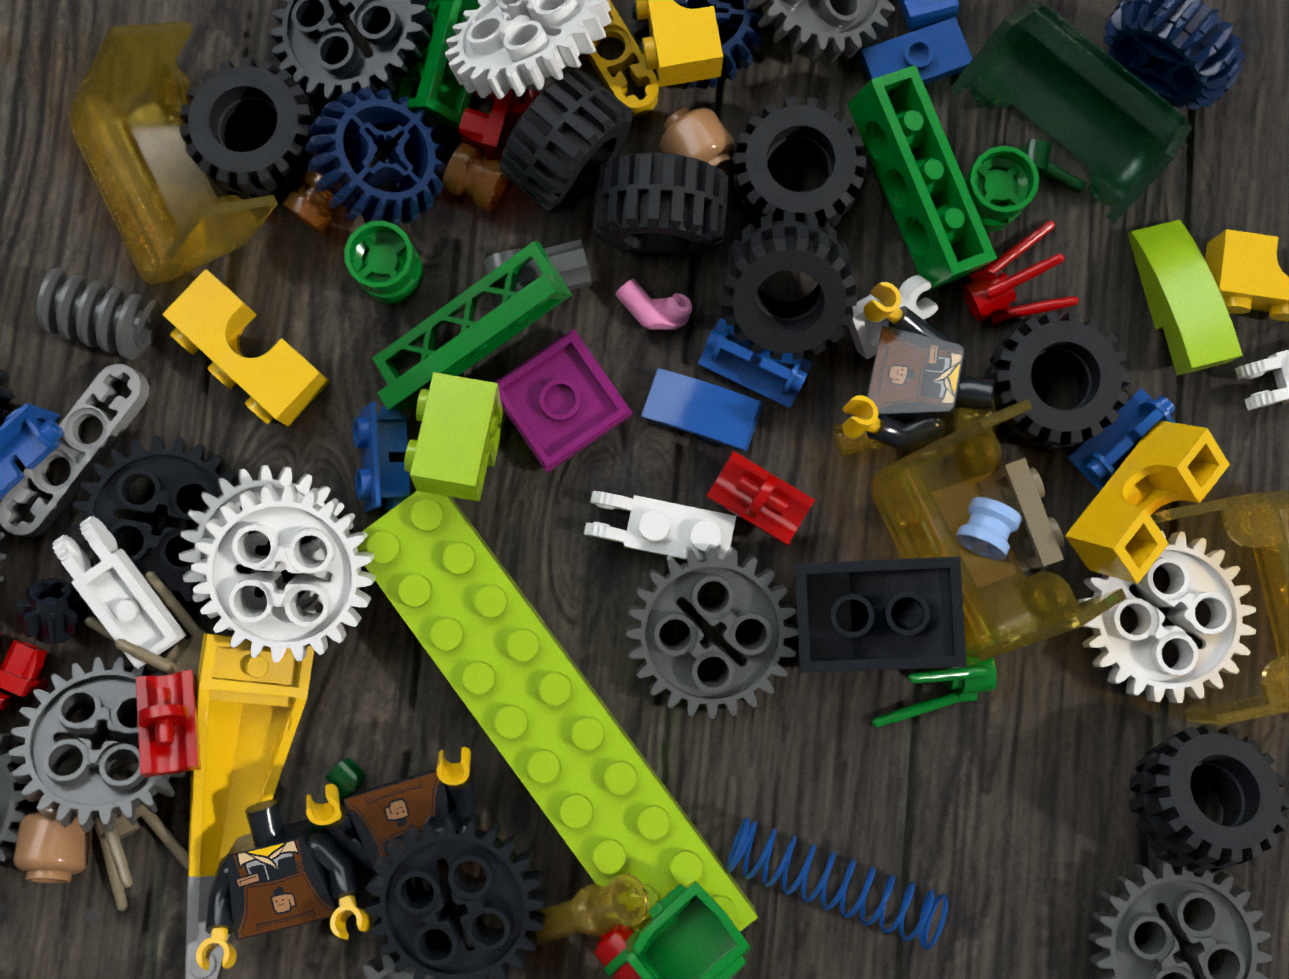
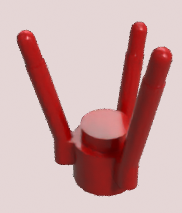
M1053 221L1045 222L987 267L969 275L970 282L962 286V292L966 304L976 321L982 322L989 319L991 325L995 326L1008 319L1059 310L1078 304L1079 299L1077 296H1069L1009 307V303L1016 300L1014 287L1061 264L1065 259L1061 253L1055 254L1009 277L1004 272L995 275L1053 230L1055 227Z

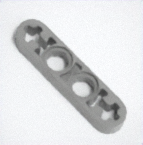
M113 364L105 367L97 375L59 424L64 431V435L60 438L61 445L33 470L25 468L22 472L25 477L1 500L0 524L7 532L18 536L36 537L45 533L52 526L81 488V482L86 481L95 470L93 465L95 463L99 464L145 405L149 397V385L141 372L125 364ZM117 379L124 382L128 381L127 386L132 392L127 399L117 396L118 392L112 387ZM98 401L109 405L108 408L117 411L116 416L113 418L108 412L96 408L95 406ZM97 416L102 422L103 432L96 442L84 444L79 438L78 427L85 418ZM64 457L71 467L70 476L63 484L54 486L47 479V467L54 459ZM35 484L38 489L53 494V498L50 500L39 497L41 493L33 491L32 487ZM20 504L32 505L30 511L36 516L32 523L21 521L23 515L17 510Z

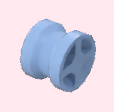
M986 497L972 498L968 507L970 518L967 524L959 527L955 539L960 545L975 554L993 560L1005 559L1010 548L1007 540L1010 533L1018 531L1022 521L1021 515L1008 505Z

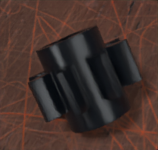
M47 578L34 583L26 589L27 600L16 602L18 624L25 626L26 637L34 636L36 640L45 644H59L69 640L73 635L79 634L78 622H83L88 617V608L85 600L79 597V592L74 586L59 578Z

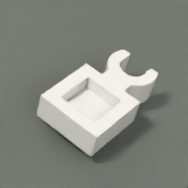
M920 275L908 278L899 289L901 304L898 308L906 306L922 319L932 316L938 310L935 302L927 297L916 302L922 292L931 288L930 282ZM871 294L858 301L856 306H852L854 317L850 326H848L857 352L866 359L876 355L882 326L889 327V320L887 318L880 322H872L865 317L864 305L870 300L874 299L882 304L879 299Z

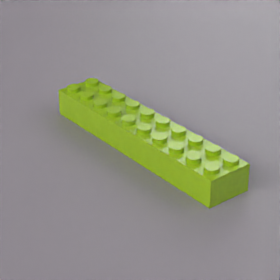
M416 491L362 531L366 532L368 536L357 546L358 552L374 553L375 557L370 563L365 565V568L369 573L376 576V583L625 924L628 923L634 931L644 927L651 920L649 910L656 901H660L671 889L680 883L688 886L695 880L723 908L739 931H742L758 918L753 904L730 873L727 872L725 866L452 497Z

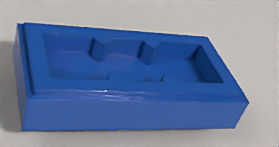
M956 17L873 45L865 50L862 49L859 55L868 81L916 65L924 85L969 70L974 63Z

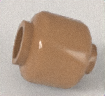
M682 108L666 120L664 124L666 131L662 135L659 144L661 153L693 157L714 165L726 174L733 166L732 157L736 145L731 134L712 110L698 108L690 111L689 108Z
M58 810L46 818L40 812L28 814L19 823L13 859L14 865L19 870L26 872V881L53 884L70 883L72 875L82 872L88 865L93 827L89 832H84L79 826L78 816H76L64 828L56 820Z

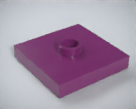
M572 329L494 382L498 383L502 408L547 474L633 416L632 411L575 329Z

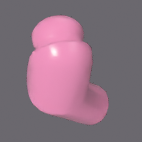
M634 278L622 285L615 294L639 324L649 330L678 329L688 322L689 315L692 313L691 301L685 295L674 293L669 298L652 299Z

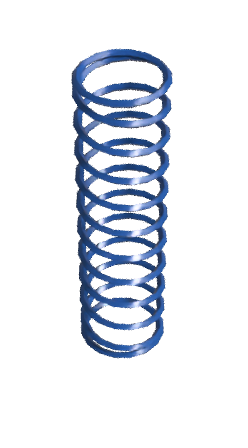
M749 817L744 818L728 857L726 866L728 873L733 871L745 852L743 876L746 880L754 877L764 862L762 880L766 888L772 886L783 871L782 891L786 896L793 893L802 881L801 895L805 903L814 900L821 890V904L825 911L832 909L840 900L841 914L845 919L853 916L860 908V919L865 927L873 924L879 917V924L884 934L894 931L899 925V933L904 942L914 939L918 934L923 949L929 950L934 947L942 932L948 911V897L945 893L940 894L934 901V889L928 891L922 906L919 923L914 931L906 937L904 935V919L914 894V881L909 882L906 888L898 917L890 928L886 929L884 926L885 907L895 883L896 877L894 874L888 877L878 909L871 919L866 921V897L876 871L874 866L870 867L863 891L852 910L847 914L845 911V900L848 883L856 864L854 858L848 864L844 881L838 893L827 906V883L836 857L835 851L830 853L825 871L818 885L809 898H807L806 886L810 865L817 847L816 844H811L808 856L797 879L790 889L787 890V876L797 840L796 836H792L777 871L772 879L767 882L768 866L777 829H772L759 860L748 875L749 857L758 823L756 820L753 821L749 829L750 819ZM943 899L940 921L932 940L928 944L930 924L938 904Z

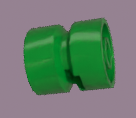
M999 146L988 149L978 157L964 178L986 232L1000 231L1013 223L1032 201L1038 190L1039 175L1035 163L1028 154L1016 147Z
M370 221L359 226L349 236L344 249L345 264L351 276L373 300L384 304H399L410 299L419 290L424 277L423 263L407 234L397 225L386 221Z

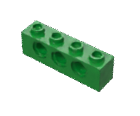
M916 65L871 79L847 105L917 272L931 284V288L927 290L929 291L972 274L997 259V256Z

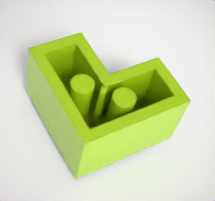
M433 372L430 389H421L418 397L416 420L422 421L418 440L410 439L408 443L404 470L410 472V477L416 491L480 502L487 466H495L504 424V413L498 383Z

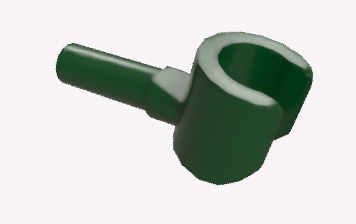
M1031 139L1028 141L1027 146H1021L1020 150L1028 154L1035 163L1039 177L1046 176L1050 179L1052 178L1077 193L1084 189L1085 181L1058 167L1059 165L1049 162L1052 147L1050 143L1039 139Z
M347 757L344 761L339 762L325 778L338 788L341 805L344 803L343 799L351 795L363 783L365 775L362 769L350 757ZM314 824L317 831L325 833L326 828L324 825Z

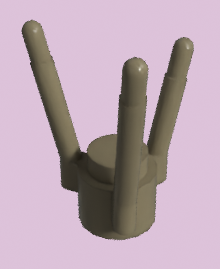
M149 571L145 574V579L191 635V638L188 640L185 638L181 639L159 655L124 639L116 640L115 646L132 657L168 674L192 669L195 673L196 684L203 634L207 632L198 626L153 571ZM91 616L85 619L86 626L115 641L100 620Z
M143 805L136 808L137 819L142 817L183 867L188 870L189 853L155 813L147 810ZM124 814L116 816L113 831L108 832L101 819L96 818L93 826L99 837L116 906L119 911H125L128 908L124 889L131 887L133 880L120 839L140 829L138 821L137 824L132 825Z

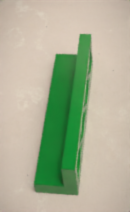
M430 0L426 8L432 15L433 22L423 27L429 35L433 31L431 41L424 50L425 43L416 44L424 59L423 61L409 60L406 66L413 75L411 78L400 74L397 75L395 82L397 91L392 94L393 102L408 96L407 109L412 113L425 109L424 114L450 128H459L464 111L470 107L473 92L468 93L464 85L458 83L448 64L449 61L445 56V52L450 49L446 40L456 35L452 28L453 25L467 22L463 15L464 11L477 10L480 7L478 0ZM421 78L416 98H411L413 87Z
M533 241L372 358L388 384L377 392L388 411L412 409L417 405L421 389H430L433 372L459 376L572 296V293L540 242ZM534 259L543 275L519 292H515L519 269ZM506 279L504 289L495 288ZM487 292L503 295L501 305L480 320L474 321L480 297ZM465 309L463 318L454 317ZM447 321L462 324L459 335L438 350H434L437 330ZM424 338L423 347L415 345ZM407 350L422 353L420 362L400 376L392 361Z

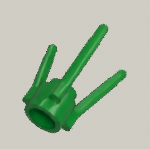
M968 642L965 643L967 667H947L939 670L911 673L908 676V680L913 684L946 681L948 689H956V691L875 717L872 720V725L878 728L958 702L977 701L978 692L994 691L997 678L995 661L991 651L988 649L973 651L971 643Z

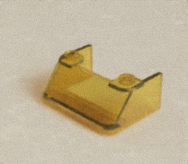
M189 21L110 27L71 103L69 112L70 125L75 140L140 276L148 284L172 281L246 245L278 204L274 195L245 200L236 195H227L217 199L207 176L189 157L185 149L188 145L181 138L179 127L182 124L179 117L182 105H186V102L189 100L186 94L190 89V84L187 76L180 71L176 58L193 31Z
M1029 399L980 418L880 469L874 475L871 483L873 500L902 559L960 556L967 664H974L1082 627L1127 598L1123 589L1120 588L1077 603L1071 588L1059 575L1053 572L1042 571L1026 577L1011 546L1005 559L993 560L969 551L955 539L959 527L967 524L970 518L968 507L972 498H987L980 482L996 474L1001 467L1002 449L993 432V428L1033 409Z
M1286 490L1244 494L1168 509L1151 515L1154 522L1159 524L1221 512L1224 529L1228 537L1239 546L1253 548L1278 654L1277 657L1267 663L1262 672L1261 686L1263 695L1186 710L1187 721L1220 726L1289 712V491Z

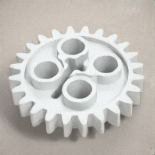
M478 0L480 7L477 10L464 11L463 15L467 22L453 25L452 28L456 35L446 40L450 49L445 52V56L458 83L464 85L468 93L477 90L480 97L485 98L494 91L497 99H502L510 89H514L517 97L522 96L527 85L534 83L535 87L541 90L543 89L545 78L552 76L557 80L563 79L562 69L566 66L579 68L581 63L578 56L580 54L594 53L596 49L592 41L606 37L603 27L611 24L608 14L611 11L608 0Z
M261 465L258 480H252L250 474L242 468L239 469L238 474L240 485L233 487L224 478L218 479L219 487L223 493L218 498L203 491L201 497L209 508L205 513L197 510H189L187 513L199 525L197 530L181 531L180 536L194 543V549L178 553L179 560L195 563L198 560L208 558V555L195 547L196 543L203 538L215 539L205 525L212 519L222 520L227 523L220 508L229 502L239 508L242 507L240 495L250 490L261 502L262 488L272 484L278 497L282 498L285 487L292 483L291 468L284 467L277 480L272 479L268 465ZM309 474L303 475L295 484L298 499H303L309 492L312 483V476ZM328 486L318 489L317 505L321 507L325 505L324 501L331 490ZM338 502L333 515L337 516L345 507L343 503ZM353 523L347 528L348 531L354 527ZM259 531L247 535V545L254 553L257 545H266L269 540L265 534ZM312 536L307 543L302 544L303 552L310 559L317 561L326 558L327 548L320 538ZM281 562L275 569L267 572L281 573L283 570H286V563ZM251 568V573L261 572V570ZM189 570L182 575L184 582H202L206 580L205 574ZM330 572L302 573L323 578L326 581L333 580V574ZM245 586L243 594L246 602L251 607L257 609L266 608L267 597L265 593L262 597H256L254 594L256 586ZM310 590L299 591L298 602L301 608L306 612L317 613L315 607L319 603L323 605L320 596ZM194 593L192 598L195 602L210 598V594ZM218 612L207 614L210 619L219 615Z
M290 483L285 487L282 498H279L273 485L268 484L262 488L261 502L250 490L240 495L242 510L231 502L220 508L227 523L222 520L212 519L205 525L215 539L203 538L196 543L195 547L208 555V558L198 560L191 565V570L206 575V580L197 584L193 588V593L210 594L211 598L200 612L201 614L219 613L221 618L213 628L215 633L221 632L228 627L235 631L231 639V647L235 648L245 638L252 641L251 657L256 658L265 646L271 647L274 662H279L282 659L287 648H291L297 662L302 661L307 653V644H310L319 655L324 654L328 648L326 635L332 640L341 643L347 635L341 622L356 627L361 620V616L352 606L367 607L371 601V597L359 590V587L370 586L375 581V575L361 571L362 566L367 565L375 558L374 553L358 552L357 546L368 535L366 532L350 534L347 530L355 518L353 513L345 515L340 519L333 515L338 505V499H332L323 507L317 505L318 489L312 488L303 499H298L295 483ZM256 530L268 537L271 545L269 555H257L250 550L247 545L249 531ZM304 536H316L324 542L327 548V555L324 560L316 561L305 555L301 545ZM281 562H285L287 572L299 575H295L288 583H284L283 575L279 572L242 574L236 571V565L241 564L252 569L271 571ZM330 572L333 574V580L326 581L323 578L301 573ZM253 585L263 590L267 597L266 608L257 609L251 607L244 599V587ZM310 590L318 594L323 602V610L320 613H310L302 609L298 602L299 591Z
M1180 531L1171 534L1168 539V546L1138 584L1102 574V578H1085L1083 583L1095 593L1092 598L1078 599L1077 603L1091 610V617L1077 621V625L1084 628H1092L1094 635L1086 639L1082 645L1083 647L1100 649L1101 653L1092 663L1094 667L1112 665L1113 668L1109 673L1107 681L1119 684L1128 678L1126 693L1138 696L1146 687L1147 701L1160 702L1164 693H1166L1169 702L1183 703L1185 691L1191 698L1202 699L1204 698L1203 683L1213 689L1223 688L1224 685L1218 672L1238 674L1239 669L1231 660L1232 655H1249L1251 652L1239 642L1240 635L1256 634V629L1242 624V616L1256 612V607L1241 605L1239 599L1251 590L1250 585L1234 586L1231 581L1240 571L1239 566L1221 568L1219 565L1224 558L1225 551L1222 549L1215 550L1204 555L1206 539H1193L1187 546L1185 532ZM1158 566L1165 568L1170 577V585L1164 593L1160 592L1153 582V573ZM1130 585H1135L1136 590L1146 600L1136 598L1129 591ZM1201 600L1206 602L1211 611V619L1205 627L1201 626L1195 617V608ZM1127 605L1136 612L1138 618L1137 626L1130 634L1125 632L1120 624V614ZM1169 607L1170 610L1167 613V618L1176 626H1162L1165 615L1157 608ZM1186 632L1197 636L1203 643L1202 648L1198 649L1196 643ZM1169 640L1177 646L1179 652L1178 660L1171 668L1164 663L1162 658V648Z

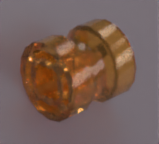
M462 143L454 152L445 170L443 189L457 196L468 193V196L473 198L475 205L489 212L499 203L509 183V179L500 171V159H482L480 149L468 143Z
M306 169L302 175L305 185L300 187L298 191H291L281 205L305 225L325 235L333 223L332 214L335 210L334 208H329V201L333 195L329 190L315 191L316 183L322 176L308 172Z

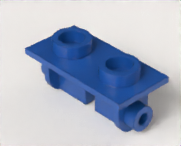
M720 318L715 329L712 330L708 337L698 365L787 408H791L813 362L806 358L793 360V353H783L782 360L770 358V350L764 349L759 355L750 350V339L741 343L734 336V325L728 326L726 320Z
M1141 388L1126 402L1125 406L1116 411L1120 416L1112 425L1103 428L1104 432L1084 441L1067 459L1100 492L1147 431L1159 420L1176 423L1171 417V414L1175 411V406L1168 398L1162 395L1155 400L1152 399Z
M370 402L359 411V417L354 418L352 428L355 448H361L362 469H357L355 491L357 499L364 500V513H370L380 508L381 501H385V510H392L411 496L409 472L404 470V462L389 461V453H406L408 446L407 416L401 415V410L388 411L385 406H381L380 414H377L376 402Z
M25 403L5 418L4 423L0 426V500L25 477L15 463L18 459L21 460L25 468L33 470L61 445L60 438L64 435V431L56 423L61 418L58 413Z

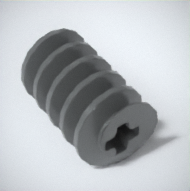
M59 267L51 269L45 276L37 298L36 313L42 330L53 335L60 333L62 337L71 341L80 339L81 343L89 347L99 346L101 350L110 354L119 352L120 356L128 360L138 359L147 351L158 332L162 318L160 302L155 299L149 301L143 311L144 302L140 294H130L124 302V291L120 287L114 286L105 294V286L101 281H91L86 287L85 277L75 273L67 280L66 271Z

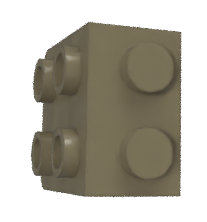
M1025 458L1003 465L980 476L923 495L916 501V510L933 556H960L962 593L1020 572L1044 567L1064 559L1060 548L1064 547L1062 531L1053 517L1048 518L1041 498L1045 496L1042 479L1034 467H1028ZM974 497H986L1002 502L1013 508L1022 517L1018 531L1012 532L1009 535L1007 541L1010 548L1006 558L1003 560H993L975 554L964 548L955 539L959 527L967 524L970 518L968 507Z

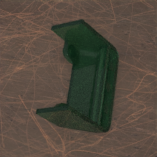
M1032 0L1001 22L950 88L959 95L972 86L970 92L973 97L990 109H994L996 105L1006 108L1013 104L1089 167L1087 171V176L1091 181L1088 185L1089 191L1099 201L1108 206H1112L1114 203V206L1106 216L1113 223L1125 213L1175 158L1192 129L1188 120L1171 104L1055 10L1037 0Z

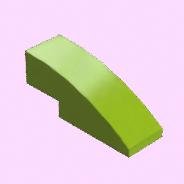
M1181 220L1128 233L1155 330H1164L1176 375L1226 364L1243 356L1221 292L1204 257Z

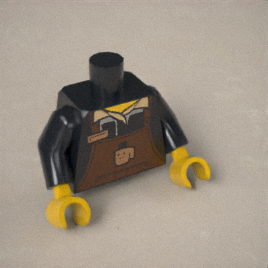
M881 282L876 285L870 292L882 304L874 299L870 300L864 305V315L872 322H880L887 318L889 320V327L882 326L868 396L857 395L842 408L845 413L854 415L842 425L844 434L849 438H857L867 431L868 439L876 440L903 452H909L937 441L941 437L955 435L960 408L991 411L995 379L965 376V348L960 344H956V342L931 326L906 306L898 308L901 304V295L893 284Z
M462 747L461 762L451 763L445 759L444 750H440L436 769L354 793L343 799L345 807L340 805L338 788L334 784L325 785L328 803H316L310 794L306 795L307 817L316 825H324L338 845L365 869L374 870L373 867L380 856H388L385 849L393 838L404 842L402 834L411 823L423 833V823L429 815L433 814L440 826L444 827L450 812L455 811L459 818L460 826H467L478 807V799L470 773L471 751L467 747ZM439 858V859H438V861H443V860H445L444 858ZM411 877V883L418 891L424 893L433 892V887L425 878Z
M277 800L262 801L248 807L245 813L251 833L237 838L228 854L219 862L208 896L205 930L208 934H211V937L204 940L197 948L196 961L200 968L208 971L211 952L215 948L222 946L224 950L222 966L225 969H230L235 964L237 958L234 946L227 942V937L232 932H234L237 941L331 918L330 928L333 934L338 938L348 940L349 935L346 930V921L352 914L356 916L358 929L362 932H367L371 926V917L368 913H365L364 909L357 907L356 904L360 899V892L352 857L326 833L317 832L314 823L310 820L284 825Z

